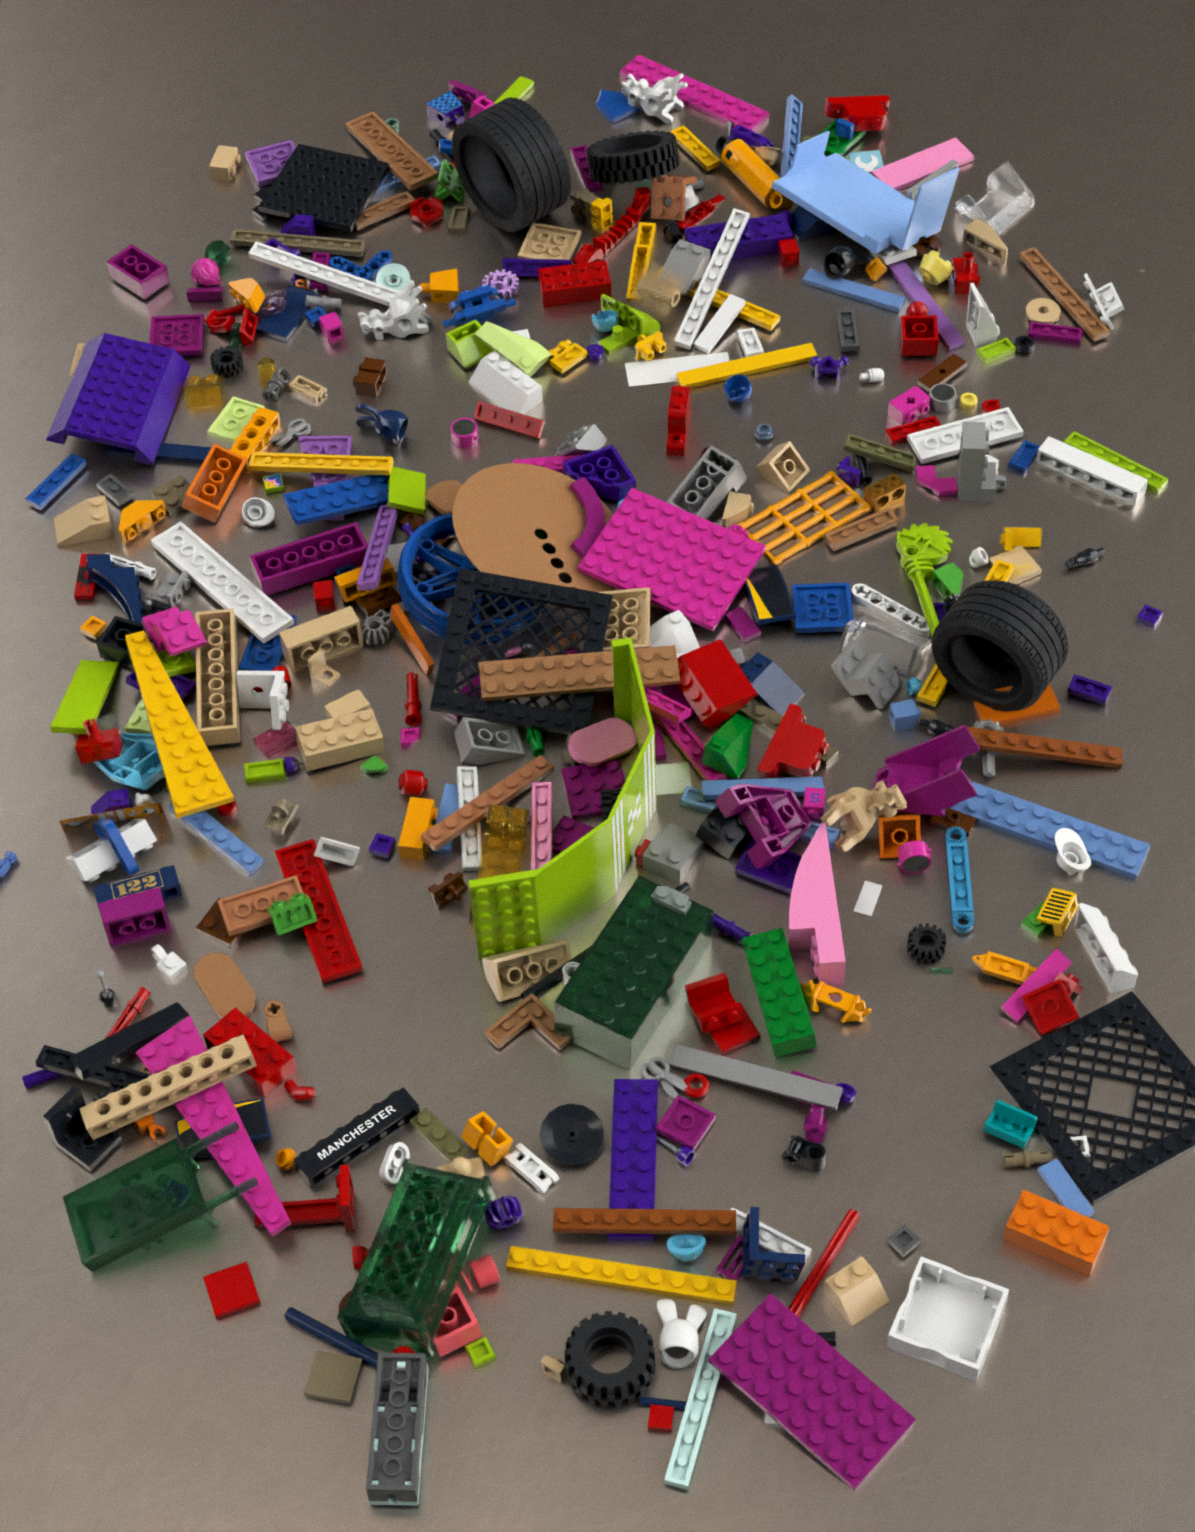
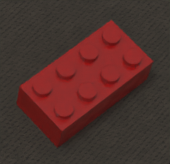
M606 260L538 269L543 307L601 300L600 295L602 294L612 298L611 280Z
M235 1007L203 1034L206 1047L210 1049L228 1042L234 1037L244 1035L257 1066L238 1075L266 1098L297 1071L294 1057Z

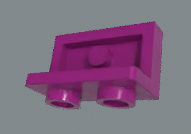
M451 79L448 83L450 91L459 100L472 104L481 95L486 97V93Z

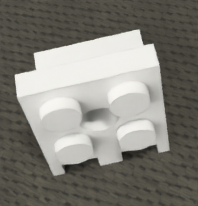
M237 671L240 708L271 709L273 730H281L282 723L286 722V712L289 711V700H286L288 687L287 683H284L285 671ZM260 687L263 689V692L258 693L253 688Z

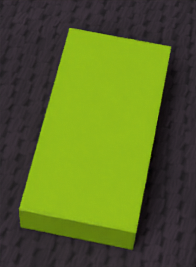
M1007 337L976 350L977 356L985 365L1016 353V347Z
M284 758L244 764L246 784L286 778Z

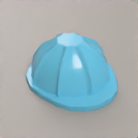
M676 1234L668 1239L667 1249L676 1259L691 1262L703 1253L706 1239L702 1235Z

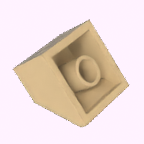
M790 441L777 445L756 466L766 482L787 493L810 471Z
M863 1256L825 1280V1295L852 1328L890 1302L877 1273Z

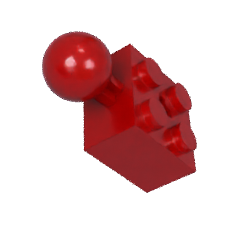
M912 302L906 309V316H901L900 340L902 356H937L939 342L937 315H928V307L923 302Z

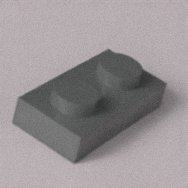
M111 473L96 483L97 488L118 506L123 505L134 497L133 492Z

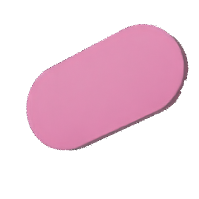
M608 718L574 732L569 739L568 752L576 762L580 764L583 762L587 764L586 766L593 767L629 753L635 746L637 737L632 726L626 721L619 718Z

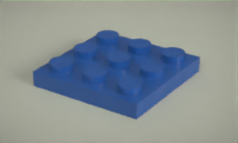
M849 583L792 585L793 607L796 614V619H794L796 633L854 631Z

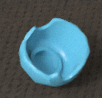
M599 310L597 316L591 315L593 326L600 332H610L615 325L619 324V316L615 311L607 310L602 312Z

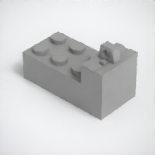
M962 422L957 470V501L995 502L996 489H1005L1006 476L996 475V462H988V457L985 456L989 455V443H986L989 440V430L985 429V422Z
M710 445L668 499L667 503L708 520L729 491L732 490L737 493L741 485L747 480V477L740 462Z

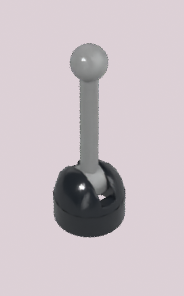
M98 970L96 977L99 978L103 989L99 993V1001L102 1006L111 1007L117 1001L116 994L112 989L106 987L103 978L104 972Z

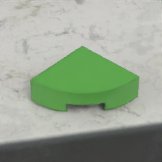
M373 755L360 765V770L367 774L377 772L380 774L389 770L388 765L376 755Z

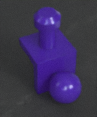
M814 356L810 359L809 365L812 369H815L816 378L824 374H831L838 380L841 367L849 365V359L846 356H841L838 361H835L830 356L824 359Z

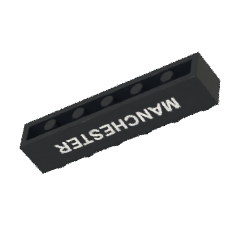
M404 1087L392 1092L386 1099L380 1103H375L362 1115L354 1117L344 1127L337 1128L333 1134L319 1140L309 1150L301 1152L294 1159L296 1171L310 1189L314 1188L338 1172L340 1165L350 1164L410 1124L409 1120L420 1112L419 1105Z

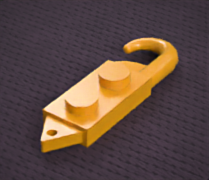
M990 951L987 954L973 956L971 959L982 969V973L1022 985L1037 969L1030 966L1029 963Z

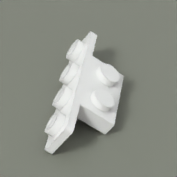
M1086 273L1084 274L1086 279L1084 284L1088 291H1092L1089 295L1093 303L1097 302L1094 306L1098 314L1102 313L1103 315L1100 319L1105 326L1108 325L1110 330H1113L1114 328L1109 317L1121 312L1125 308L1112 282L1096 290Z

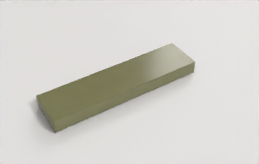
M849 433L845 437L844 451L909 472H913L917 455Z

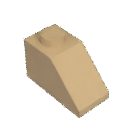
M729 492L722 518V527L727 529L730 525L738 524L741 521L744 522L748 519L749 514H753L754 503L751 502L750 494Z

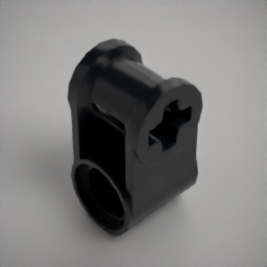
M796 1135L789 1137L787 1150L781 1155L785 1162L814 1172L824 1169L826 1166V1150L823 1145Z

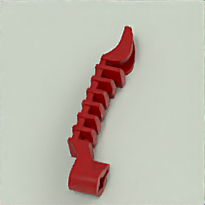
M647 187L638 188L626 209L625 215H621L620 220L615 221V226L609 227V231H604V235L593 238V249L591 244H585L576 254L573 264L593 262L596 259L602 260L603 257H606L607 253L611 252L612 248L618 245V242L622 241L625 236H628L629 232L633 231L636 225H639L643 213L651 206V190Z

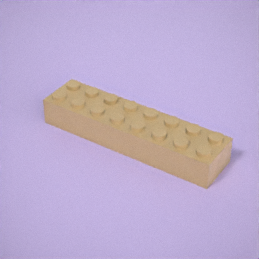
M234 608L195 612V621L207 641L206 645L196 648L197 729L206 746L239 743L240 711L236 677L238 671V641Z

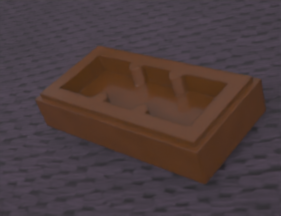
M945 808V816L932 815L930 824L947 830L955 826L961 827V829L966 831L967 837H969L976 823L975 817L950 808Z

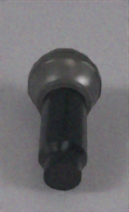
M144 598L141 601L145 611L152 609L164 611L170 609V606L154 602L149 598Z

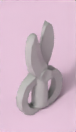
M294 419L288 424V431L275 435L271 439V443L278 441L276 446L279 447L294 437L307 436L311 432V425L306 423L304 419Z
M652 1057L649 1063L642 1065V1077L644 1079H657L658 1082L661 1081L663 1091L668 1097L675 1100L678 1093L673 1086L685 1091L686 1083L678 1076L669 1073V1064L665 1059ZM655 1063L661 1064L665 1070H661ZM646 1069L650 1070L656 1077L650 1076Z

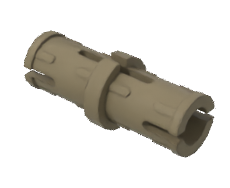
M1026 1149L1023 1152L1003 1154L1005 1168L1014 1166H1025L1026 1168L1030 1167V1165L1050 1162L1048 1149L1038 1151Z

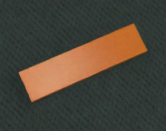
M398 603L392 605L391 619L425 675L432 674L435 665L433 659Z

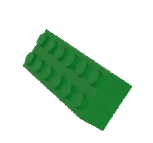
M783 928L741 938L775 1058L817 1047L815 1033Z

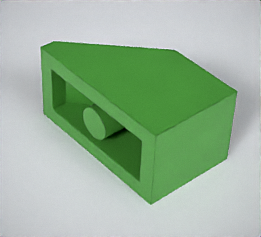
M952 562L933 571L932 584L944 598H947L949 595L951 596L953 593L957 595L961 592L964 574Z

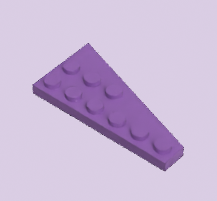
M298 436L303 454L351 455L352 436ZM310 473L314 487L349 479V474ZM345 515L336 516L325 520H344Z

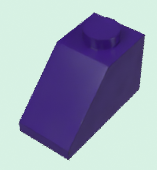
M295 215L282 226L280 233L314 236L315 225L313 216Z
M128 789L107 791L91 806V815L132 808Z

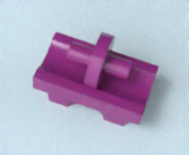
M811 1105L810 1115L805 1117V1137L809 1141L820 1143L824 1139L828 1118L824 1117V1106Z

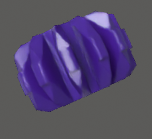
M511 1195L495 1199L484 1208L485 1220L490 1229L499 1230L512 1227L513 1224L518 1223L523 1217L520 1202L517 1197H512Z

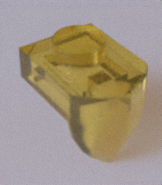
M264 357L257 364L261 384L268 383L273 373L276 372L275 361Z

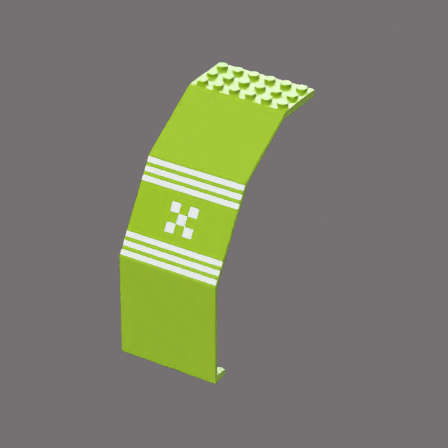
M631 637L611 641L615 718L626 722L632 721L637 737L639 755L607 820L539 869L468 880L479 960L503 952L551 943L616 894L635 850L656 810L655 731Z

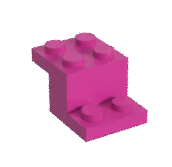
M176 606L142 617L141 622L158 653L167 650L171 657L206 645L207 641L190 610L180 613Z

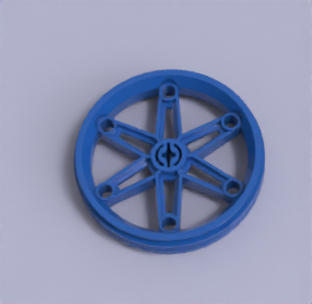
M452 513L435 517L414 531L402 549L397 572V583L401 599L410 615L425 629L444 639L450 614L436 608L429 602L452 598L456 585L433 591V588L457 582L459 568L478 571L466 555L464 557L434 543L442 539L456 537ZM436 555L439 556V557H441V558H443L444 560H446V561L452 563L453 565H455V566H457V567H459V568L456 569V568L452 567L451 565L447 564V563L444 562L443 560H441V559H439L438 557H436ZM418 556L421 560L426 561L442 574L415 585L412 576V566L416 557ZM488 594V595L491 597L492 600H494V599H496V598L499 597V596H495V595H490V594ZM482 596L481 598L476 600L480 606L482 604V599L487 600L485 596ZM504 599L495 603L502 608L509 606ZM512 599V600H510V602H511V603H514V602H516L518 599ZM523 602L515 606L520 614L528 609ZM528 602V604L531 607L536 605L534 603ZM543 606L534 610L538 616L541 614ZM531 612L523 617L527 624L536 620ZM480 613L473 617L477 624L484 621L479 620ZM514 613L513 615L507 616V620L509 621L513 619L514 617H516V614ZM502 618L492 620L497 628L505 623ZM470 620L467 631L475 627ZM520 620L511 624L516 631L524 627ZM489 623L481 627L485 634L494 630ZM508 626L500 631L505 638L513 634ZM478 630L469 634L474 642L482 637ZM496 633L489 637V640L492 644H496L501 641V638ZM465 637L464 644L470 645L471 643ZM484 640L478 645H488V643Z

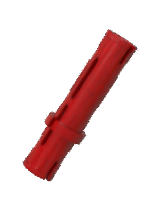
M144 987L138 988L131 1001H127L125 1010L105 1038L129 1027L135 1016L141 1013V1007L150 997L151 993L148 989Z

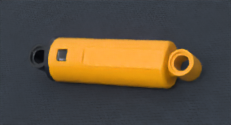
M725 136L718 138L716 150L719 152L721 162L764 206L780 210H790L792 208V200L771 188L773 182L780 179V177L741 138Z

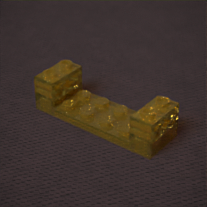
M489 804L485 839L477 879L521 872L530 810ZM470 903L469 924H474L472 906Z

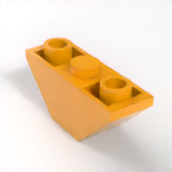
M252 278L229 282V293L233 299H237L248 310L250 309L254 313L258 312L265 298L259 284Z
M138 500L124 508L121 512L119 524L122 543H127L157 521L163 519L167 515L165 502L163 500Z

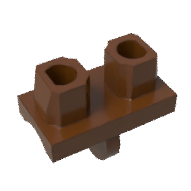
M460 871L455 874H447L444 876V882L440 885L433 884L428 888L436 908L440 909L452 900L459 902L462 899L460 894L465 892L468 887Z

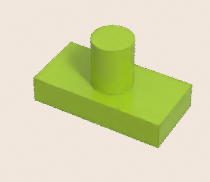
M615 325L612 328L613 334L600 340L599 345L610 356L637 342V335L627 326L623 328L620 325Z

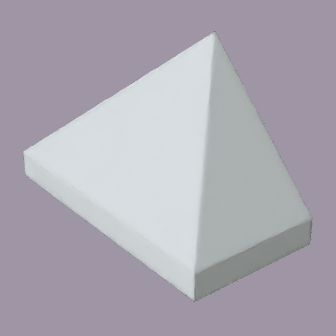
M320 837L314 856L354 866L360 847Z

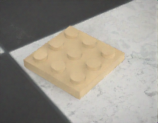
M533 222L517 257L529 259H571L581 238V231Z

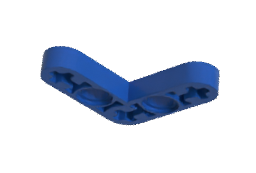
M380 251L363 267L343 257L335 256L329 260V265L331 268L374 281L382 267L393 263V256L390 251Z
M105 818L93 822L92 826L100 839L109 840L126 873L129 876L137 873L139 867L115 823L111 819Z

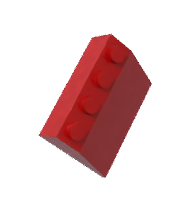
M721 639L677 658L680 684L677 685L700 721L711 731L758 695Z

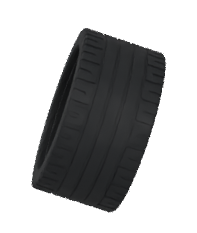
M513 97L506 98L460 123L455 128L452 136V155L458 176L473 204L495 227L506 232H517L567 202L571 191V175L565 153L550 125L527 102Z

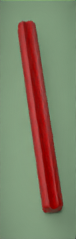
M853 1209L848 1210L788 1307L797 1317L800 1316L857 1223L860 1215L859 1212Z

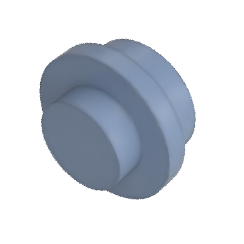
M763 423L757 426L755 436L760 440H768L772 438L773 430L770 425Z

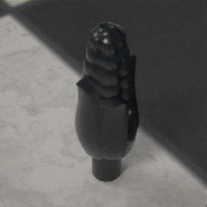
M1103 547L1097 550L1087 548L1065 561L1064 566L1069 569L1094 563L1098 560L1099 556L1105 555V549Z
M921 718L919 726L927 728L928 732L934 736L955 729L951 725L936 719L928 721Z

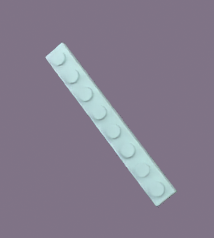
M714 1308L664 1484L688 1490L721 1375L708 1360L733 1333L737 1319L736 1313Z

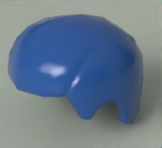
M742 374L733 375L724 384L725 393L729 401L742 403L750 398L752 386L748 377Z

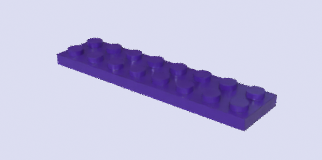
M614 1079L609 1209H655L657 1079ZM608 1233V1241L654 1242V1234Z

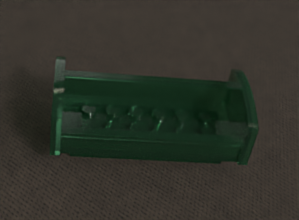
M405 1158L402 1164L403 1172L344 1310L340 1309L337 1319L345 1335L362 1345L391 1353L399 1346H408L416 1353H425L426 1359L431 1360L435 1353L433 1346L434 1338L488 1203L493 1202L496 1199V1195L488 1176L484 1175L483 1179L411 1164L410 1160Z

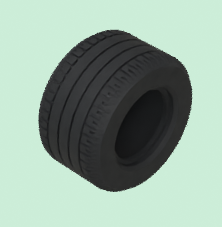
M987 580L972 584L961 593L935 628L932 636V651L942 675L963 696L994 710L1018 711L1033 705L1063 666L1068 654V640L1060 619L1040 597L1010 582ZM1008 686H1013L1010 691L994 690Z

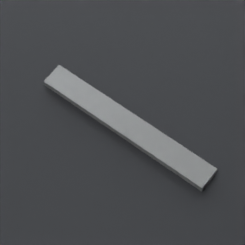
M675 1044L669 1061L671 1067L834 1110L838 1108L843 1088L678 1044Z

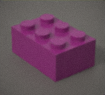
M133 244L107 261L110 278L143 299H146L170 282L167 266Z
M160 887L98 904L110 947L171 931Z

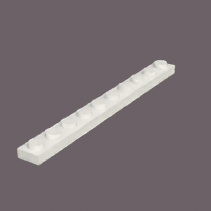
M733 209L675 337L674 345L691 350L750 218V213Z
M255 242L248 253L251 259L389 306L391 299L398 291L259 242Z

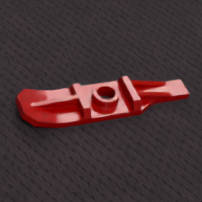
M718 194L712 199L705 202L702 201L698 206L686 213L685 220L674 221L678 223L680 230L696 226L715 211L716 206L724 201L726 197Z

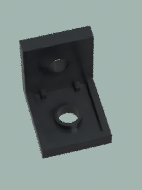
M74 1085L42 1117L53 1144L91 1171L122 1139L119 1134L112 1131L95 1139L92 1145L84 1144L87 1139L92 1137L85 1127L79 1108L86 1106L81 1090Z

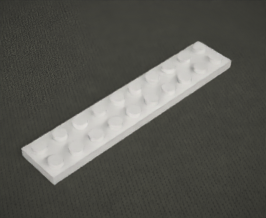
M181 521L151 539L152 546L182 572L184 570L188 571L189 578L224 609L234 608L236 620L262 643H266L277 636L279 632L286 630L294 624V619Z

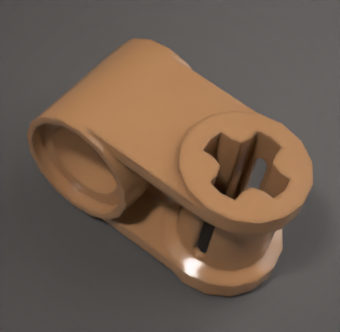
M277 1000L267 1002L264 1012L269 1036L276 1042L292 1039L290 1024L286 1018L282 1003Z

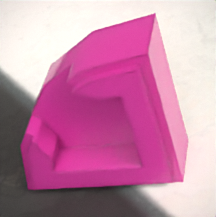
M420 727L400 729L401 748L410 747L420 738Z

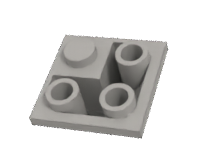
M595 424L584 425L578 431L573 430L568 434V439L557 447L559 450L554 456L587 454L599 450L606 443L607 439Z

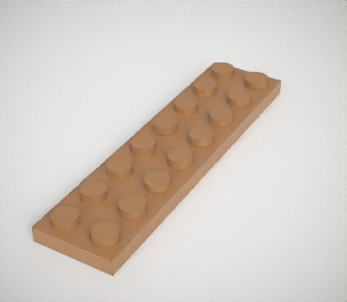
M374 111L345 123L346 129L379 161L389 163V170L410 191L438 179L439 172Z

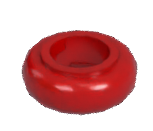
M694 1073L684 1079L687 1085L684 1088V1093L690 1098H701L708 1093L710 1088L709 1081L704 1075ZM693 1083H700L702 1087L699 1089H693L690 1087V1085Z

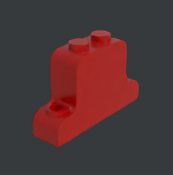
M888 95L826 97L824 113L829 118H841L854 123V132L880 131L884 129L890 98Z
M671 387L668 407L666 455L685 456L692 409L690 387Z
M789 704L757 768L759 779L777 778L781 771L798 777H811L814 771H818L821 763L820 759L823 754L827 753L829 743L826 742L825 733L822 729L805 724L806 716L803 715L802 709L798 705Z

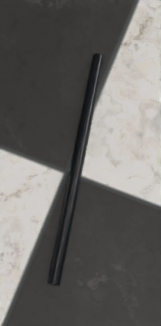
M684 882L674 890L686 894L691 891V887L687 882ZM653 903L567 963L576 962L582 965L584 958L587 955L590 956L593 950L603 951L644 923L639 922L636 924L637 921H647L663 910L664 907ZM564 965L521 993L522 999L524 1000L531 993L537 996L563 978L562 969Z

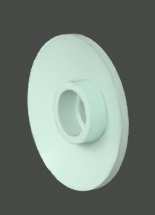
M398 263L385 265L379 270L376 277L377 284L398 291L402 290L410 281L409 271Z

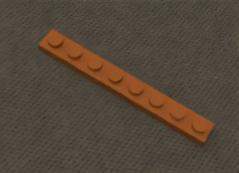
M967 727L980 746V750L1121 769L1123 765L1121 747Z
M554 1208L553 1233L736 1235V1210Z

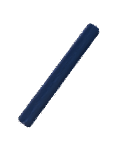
M293 1307L288 1308L286 1311L285 1319L354 1357L362 1358L365 1363L377 1368V1352Z

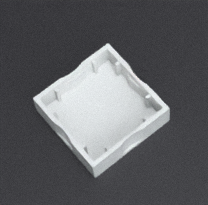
M921 1256L909 1283L907 1297L900 1306L889 1332L887 1348L976 1382L1005 1309L1009 1289L977 1277L961 1274L951 1267Z

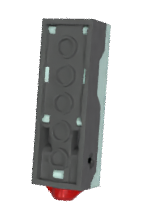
M399 1346L391 1353H378L366 1484L370 1505L418 1506L429 1369L426 1354L416 1353L408 1346Z

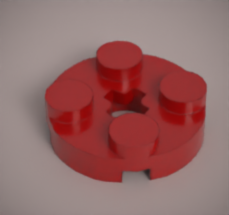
M424 197L418 198L411 203L410 216L414 221L422 223L423 226H431L432 223L444 216L443 204L435 197H429V199L425 200Z

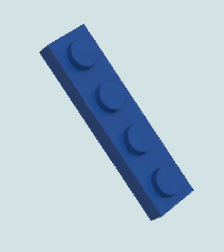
M71 453L25 498L26 503L42 510L87 465L86 459Z

